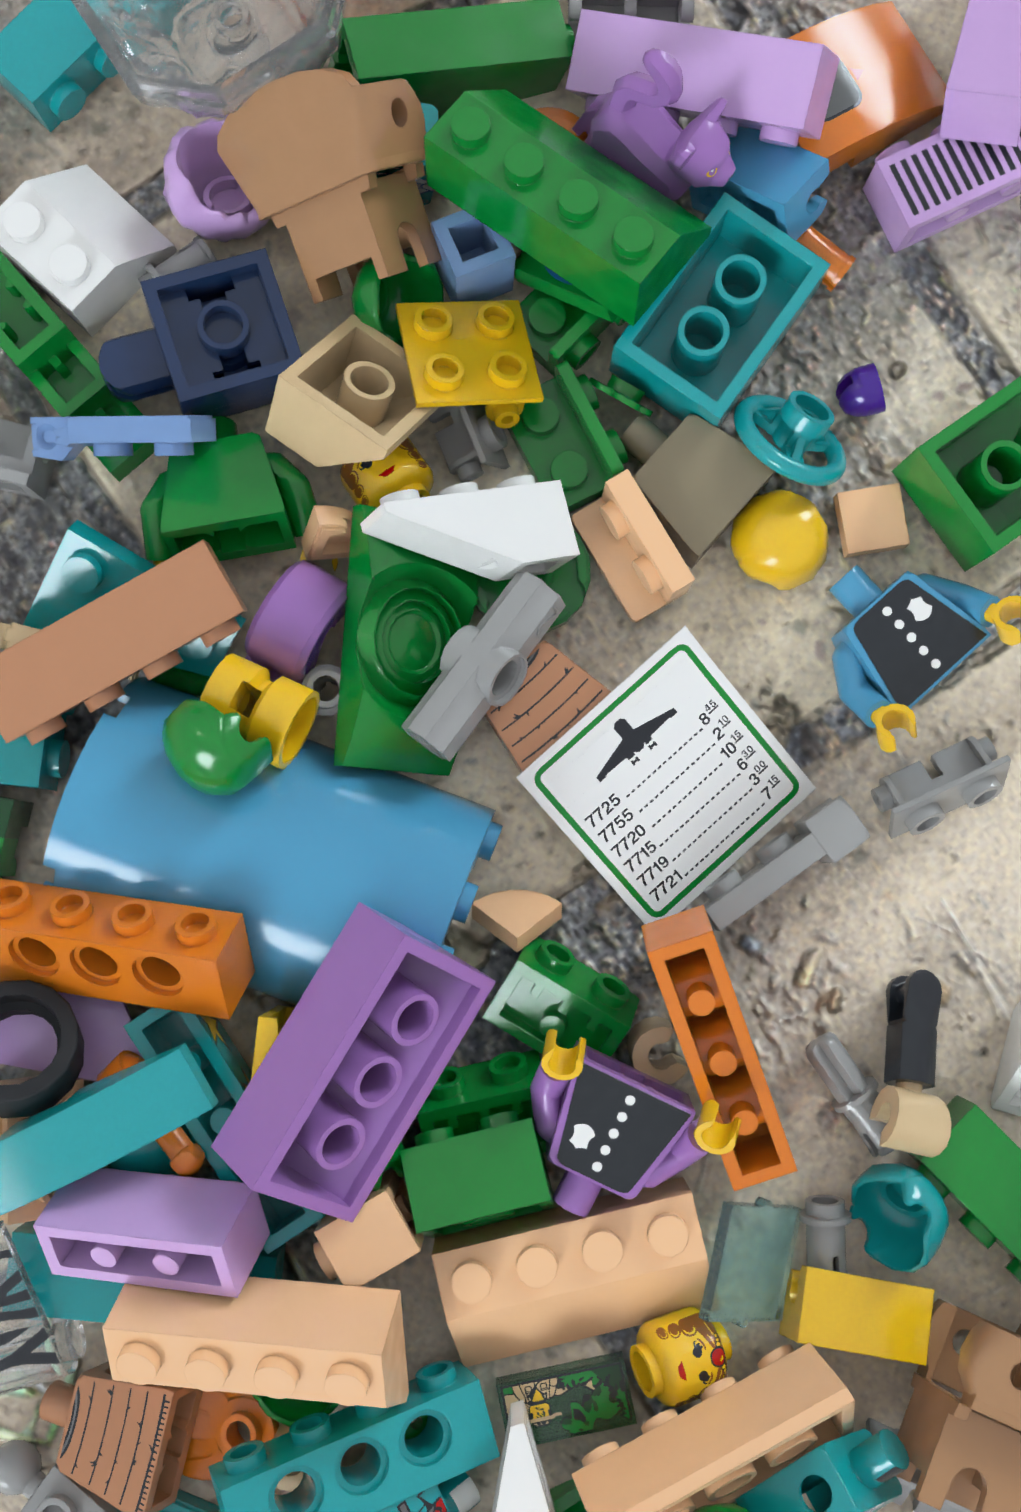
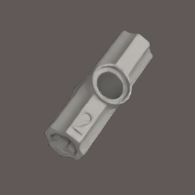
M517 571L476 627L474 625H465L457 630L449 639L440 660L441 674L401 727L405 732L428 751L442 760L446 759L450 762L492 705L495 707L503 706L517 694L527 674V657L566 606L561 596L533 574L527 571L524 573Z

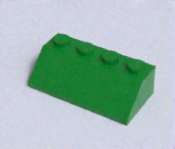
M506 89L464 91L424 135L426 175L429 187L632 326L637 323L711 233V226Z

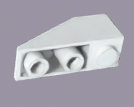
M532 475L509 478L500 482L496 486L497 488L479 490L475 482L459 483L441 490L439 495L420 497L418 490L415 489L393 492L382 497L379 500L380 506L360 523L362 533L494 581L512 579L517 571L520 573L527 571L533 575L551 573L580 555L561 480L535 483L534 476Z

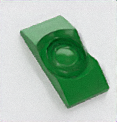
M363 504L355 505L352 511L334 766L449 776L457 753L450 762L446 759L442 760L409 736L401 726L441 674L440 660L449 639L457 630L470 623L479 597L476 574L362 533L360 523L377 507Z

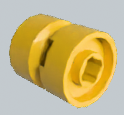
M231 653L215 668L202 692L200 701L209 703L223 714L238 713L241 716L240 734L245 741L251 742L259 737L268 738L271 742L273 761L270 764L279 769H285L298 755L311 731L318 712L320 696L319 692L284 676L272 682L269 669Z

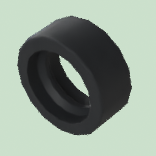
M31 980L0 982V1021L13 1015L33 1014L44 1018L53 1027L57 1036V1053L52 1063L38 1076L20 1084L0 1085L1 1118L30 1117L55 1106L74 1087L84 1065V1039L70 1003L52 987Z

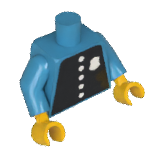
M858 565L854 566L829 589L833 596L854 617L831 638L835 646L832 664L838 696L868 727L876 728L878 744L887 753L897 750L895 738L889 730L903 728L910 733L911 737H917L916 718L911 708L991 636L985 627H990L994 624L1000 640L1006 645L1013 646L1021 642L1019 629L1006 624L1011 619L1021 618V596L1018 595L1008 596L1000 600L997 596L964 583L927 573L915 575L909 571H906L882 591Z

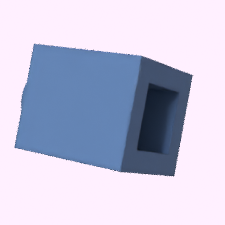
M464 210L431 222V231L442 260L434 264L451 302L487 301L513 290L516 254L508 240Z

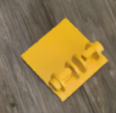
M519 300L396 303L395 309L416 408L485 405L487 417L494 421L497 427L505 429L511 428L519 422V415L522 413L525 403L543 402L544 396Z

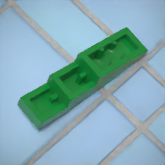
M0 251V347L15 365L28 377L61 417L144 416L132 402H121L110 393L100 372L99 363ZM133 443L134 456L96 457L120 482L154 453V443ZM88 446L89 449L93 452V446Z

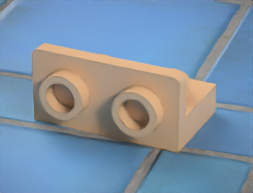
M628 469L605 482L600 499L572 515L571 522L573 527L580 535L584 545L632 622L637 623L685 595L694 583V576Z

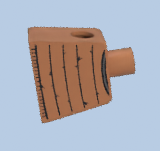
M545 640L537 645L527 657V674L517 694L503 706L495 707L492 705L484 715L520 773L611 693L609 689Z
M108 1361L82 1372L75 1385L62 1380L54 1381L48 1387L41 1400L39 1415L42 1420L64 1428L56 1459L61 1473L122 1512H159L176 1501L203 1391L192 1388L153 1384L138 1385L130 1382L112 1380Z

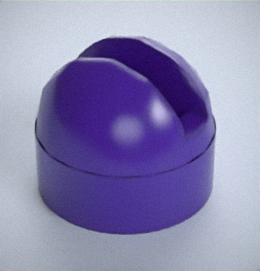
M874 363L852 369L844 374L837 383L836 397L839 400V406L845 414L853 417H868L886 411L884 393Z

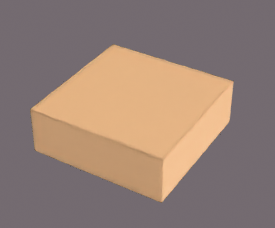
M899 483L838 492L833 497L844 558L903 549L910 544Z

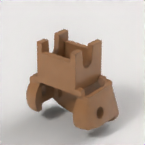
M330 67L298 71L271 81L244 98L226 117L217 135V152L256 210L259 220L272 219L277 229L287 226L314 304L342 296L343 292L336 272L347 268L354 286L357 273L365 261L371 258L379 280L408 271L402 250L409 247L413 248L419 267L442 260L416 183V179L425 176L424 165L421 162L425 160V118L421 103L406 79L399 78L360 85L350 72ZM403 166V169L380 178L376 176L378 171Z
M938 1298L933 1303L926 1366L918 1365L917 1371L913 1374L911 1386L914 1387L897 1434L908 1453L909 1467L896 1475V1477L910 1483L916 1468L921 1470L922 1472L913 1497L938 1510H941L945 1499L973 1512H1021V1324L1016 1332H1013ZM960 1330H968L969 1334L961 1346L960 1354H958L953 1348V1337ZM931 1380L963 1393L962 1398L947 1392Z

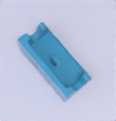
M739 126L736 137H729L730 156L736 167L732 178L723 187H694L691 185L689 191L692 208L708 215L723 193L726 192L794 240H797L817 220L827 204V199L819 195L810 198L809 202L808 199L812 192L819 188L829 175V159L799 146L796 148L784 147L760 141L759 135L761 130Z

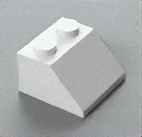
M87 164L26 180L0 206V251L91 337L141 288L138 278L147 273L144 266L150 263L153 267H156L177 251L174 244Z

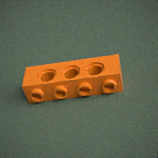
M0 878V982L31 980L52 987L56 992L230 1020L255 973L243 913Z
M704 904L642 925L646 952L702 1106L705 1101L710 1099L720 1104L715 1119L718 1123H731L735 1117H739L742 1120L735 1147L727 1154H720L733 1190L737 1191L798 1171Z

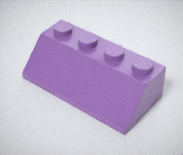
M359 902L211 1147L252 1191L353 1223L496 981L407 926Z

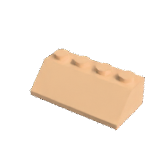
M683 1177L664 1181L655 1188L643 1187L632 1200L625 1199L615 1193L597 1197L586 1217L573 1214L559 1206L434 1239L431 1256L445 1318L461 1362L465 1367L639 1326L648 1320L685 1307H695L700 1311L715 1307L708 1257L692 1192Z
M248 1276L238 1298L124 1284L102 1327L111 1376L114 1381H124L138 1385L153 1384L192 1388L206 1392L222 1391L268 1396L275 1399L290 1398L337 1403L344 1406L359 1405L389 1408L406 1403L409 1394L400 1290Z
M810 1342L795 1351L792 1345H784L765 1355L757 1364L760 1370L741 1381L736 1382L735 1378L730 1376L708 1386L700 1396L702 1402L678 1415L676 1409H668L653 1416L641 1426L643 1435L619 1447L616 1441H612L595 1448L581 1460L584 1467L571 1475L587 1512H693L704 1505L732 1503L736 1501L735 1499L816 1447L853 1433L855 1400L847 1386Z

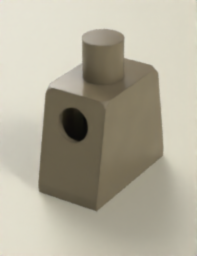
M641 414L620 437L625 450L643 465L634 475V480L686 565L691 569L728 529L742 508L745 507L751 498L759 494L775 473V471L757 459L744 443L694 414H689L670 436L666 435L646 416Z

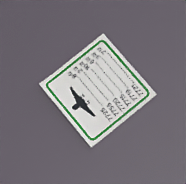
M686 625L516 777L644 924L680 913L709 885L718 879L816 789L704 651Z

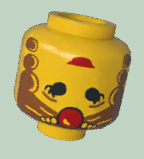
M408 437L384 460L342 464L340 469L342 485L356 505L363 504L377 508L380 506L379 500L382 497L401 490L415 489L418 490L420 497L430 496L434 482L431 467Z
M685 1307L644 1322L636 1335V1344L630 1348L631 1367L639 1387L648 1398L656 1397L662 1404L668 1407H681L700 1399L701 1394L708 1386L727 1377V1360L732 1358L731 1342L722 1324L716 1320L711 1322L702 1311L695 1307Z

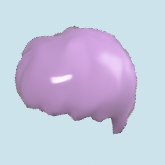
M210 118L195 126L182 127L172 137L168 151L163 158L165 179L163 195L180 225L193 230L202 239H213L220 242H228L232 239H246L265 226L269 219L259 220L256 210L217 152V135L225 119L219 121Z

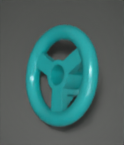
M793 391L787 400L776 396L758 394L744 398L737 405L734 412L736 431L749 451L767 467L790 480L811 486L830 485L837 482L843 476L846 470V455L841 443L829 429L835 420L834 414L822 400L804 391ZM755 423L772 436L774 443L781 451L764 438ZM805 451L824 452L827 465L817 467L804 464L803 454Z

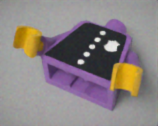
M549 1029L546 1033L542 1060L531 1082L530 1092L535 1131L546 1141L547 1160L566 1170L553 1195L554 1201L565 1210L578 1216H588L601 1188L625 1199L632 1200L643 1187L655 1188L708 1153L717 1155L727 1154L735 1147L742 1120L739 1117H735L734 1121L728 1124L716 1122L715 1119L720 1104L715 1100L705 1101L699 1119L692 1121L696 1112L687 1093L587 1046L586 1039L580 1037L579 1041L576 1040L573 1048L567 1049L556 1044L557 1030Z

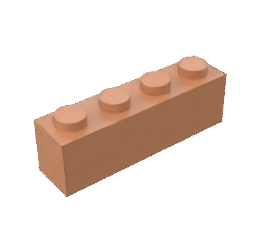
M201 540L0 652V734L6 744L26 735L33 746L66 728L67 724L61 715L80 704L85 703L89 712L92 713L126 694L120 682L143 670L149 681L182 663L183 659L177 650L198 638H201L206 648L239 631L241 628L235 618L248 610L209 542Z

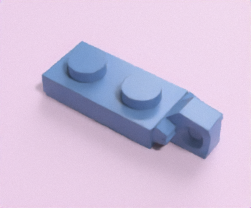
M212 415L30 417L33 457L59 461L74 460L85 446H93L94 456H134L133 443H154L155 456L194 455V442L217 441L216 418H212Z

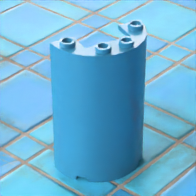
M139 677L123 688L126 694L119 697L118 701L126 705L115 718L103 713L74 766L59 803L43 865L55 869L54 883L45 881L43 885L243 913L255 973L247 987L293 1005H297L359 902L407 926L449 953L454 954L455 949L444 945V941L452 920L454 919L465 924L479 886L467 881L478 857L487 861L491 859L503 825L492 821L496 810L394 771L334 766L335 749L310 739H306L298 755L285 769H279L269 764L258 776L238 792L232 795H209L192 788L179 776L165 754L162 742L164 720L183 701L187 699L200 701L199 697L151 680L148 681L146 677Z

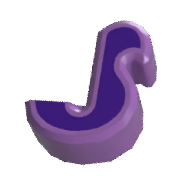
M302 560L295 562L278 579L255 614L246 635L245 649L247 656L245 659L269 669L272 682L284 676L302 684L305 675L315 668L326 634L331 627L336 626L345 614L347 582L310 561Z

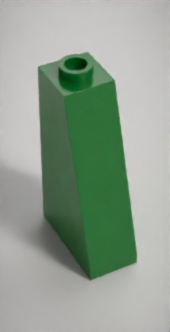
M529 0L342 18L328 68L350 72L360 85L399 78L406 79L420 103L432 104L438 109L439 120L464 91L506 89L519 99L555 91L571 63L575 36L571 26L565 24L559 0Z

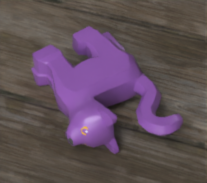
M652 48L645 52L642 61L649 74L636 71L617 79L612 92L599 95L572 128L578 136L586 132L588 136L584 141L585 143L672 201L678 200L691 185L694 187H723L732 178L736 170L730 156V139L719 122V118L728 101L722 97L716 99L698 117L692 120L684 130L663 107L676 103L683 93L682 69L676 59L664 50Z

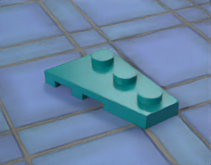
M76 520L67 529L23 625L41 630L156 565L83 522ZM240 615L235 619L242 629L247 619ZM241 629L206 648L201 638L182 647L177 651L183 662L175 667L211 676L218 664L227 656Z

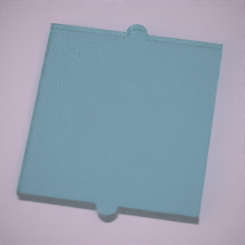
M758 1197L755 1203L723 1201L699 1318L707 1322H731L741 1328H745L752 1321L780 1320L800 1224L799 1212L802 1210L801 1208L794 1205L773 1204L772 1201L763 1197Z

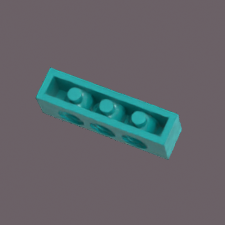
M450 1360L436 1361L419 1369L416 1372V1378L408 1381L409 1394L406 1403L389 1408L355 1405L330 1415L314 1413L294 1422L290 1426L288 1433L265 1443L260 1440H252L231 1448L225 1453L222 1461L208 1466L220 1512H378L500 1457L479 1379L459 1360L455 1362ZM428 1415L424 1430L415 1438L405 1439V1432L409 1424L417 1417ZM358 1443H367L365 1453L357 1463L347 1467L341 1466V1460L350 1447ZM295 1471L304 1472L303 1478L296 1489L283 1495L275 1494L277 1484L285 1475Z

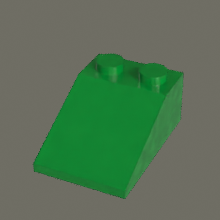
M1021 376L917 447L892 470V473L964 572L995 554L1021 535Z

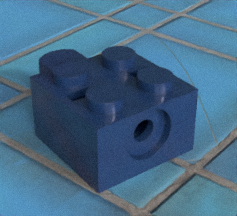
M266 248L141 281L140 284L153 328L110 339L101 346L98 357L100 372L110 393L121 402H134L174 390L182 415H212V417H228L272 404L278 375L302 356Z

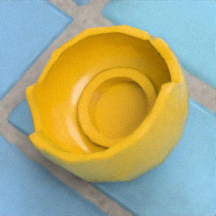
M774 490L751 498L733 519L730 546L740 568L748 577L768 583L781 591L790 590L813 580L825 563L829 538L828 528L817 507L810 500L791 491Z

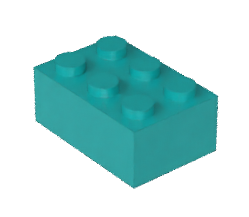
M726 192L723 193L703 221L712 227L709 237L634 326L630 324L627 326L613 346L609 366L610 372L645 392L644 395L679 420L683 421L689 414H694L717 428H720L815 295L831 265Z

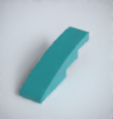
M183 1043L80 1088L67 1101L23 1119L0 1136V1216L99 1170L213 1109L219 1101L187 1044Z

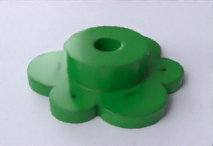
M613 374L607 385L590 377L589 381L597 389L648 417H651L653 411L639 404L645 394L642 390Z

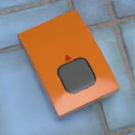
M892 1L876 3L848 11L787 38L824 44L840 58L820 140L799 137L797 146L829 159L830 172L845 163H848L850 168L943 113L946 84Z

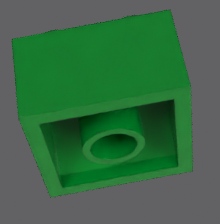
M517 1111L502 1112L480 1119V1131L455 1137L453 1127L438 1128L415 1135V1147L399 1150L416 1234L436 1238L557 1208L556 1202L553 1199L554 1193L538 1133L535 1131L532 1118L519 1121Z

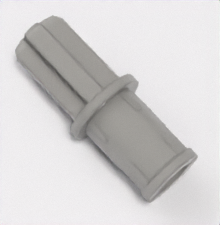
M827 1032L811 1041L805 1048L806 1056L835 1097L831 1104L837 1113H844L847 1119L850 1120L873 1157L878 1155L885 1156L894 1151L895 1149L879 1146L881 1132L887 1123L869 1119L872 1106L879 1094L877 1092L878 1082L873 1076L864 1077L835 1034Z

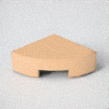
M315 505L313 507L301 539L306 560L349 557L352 511L328 505Z
M529 890L499 891L486 895L472 904V919L517 953L562 918L561 902L548 895Z

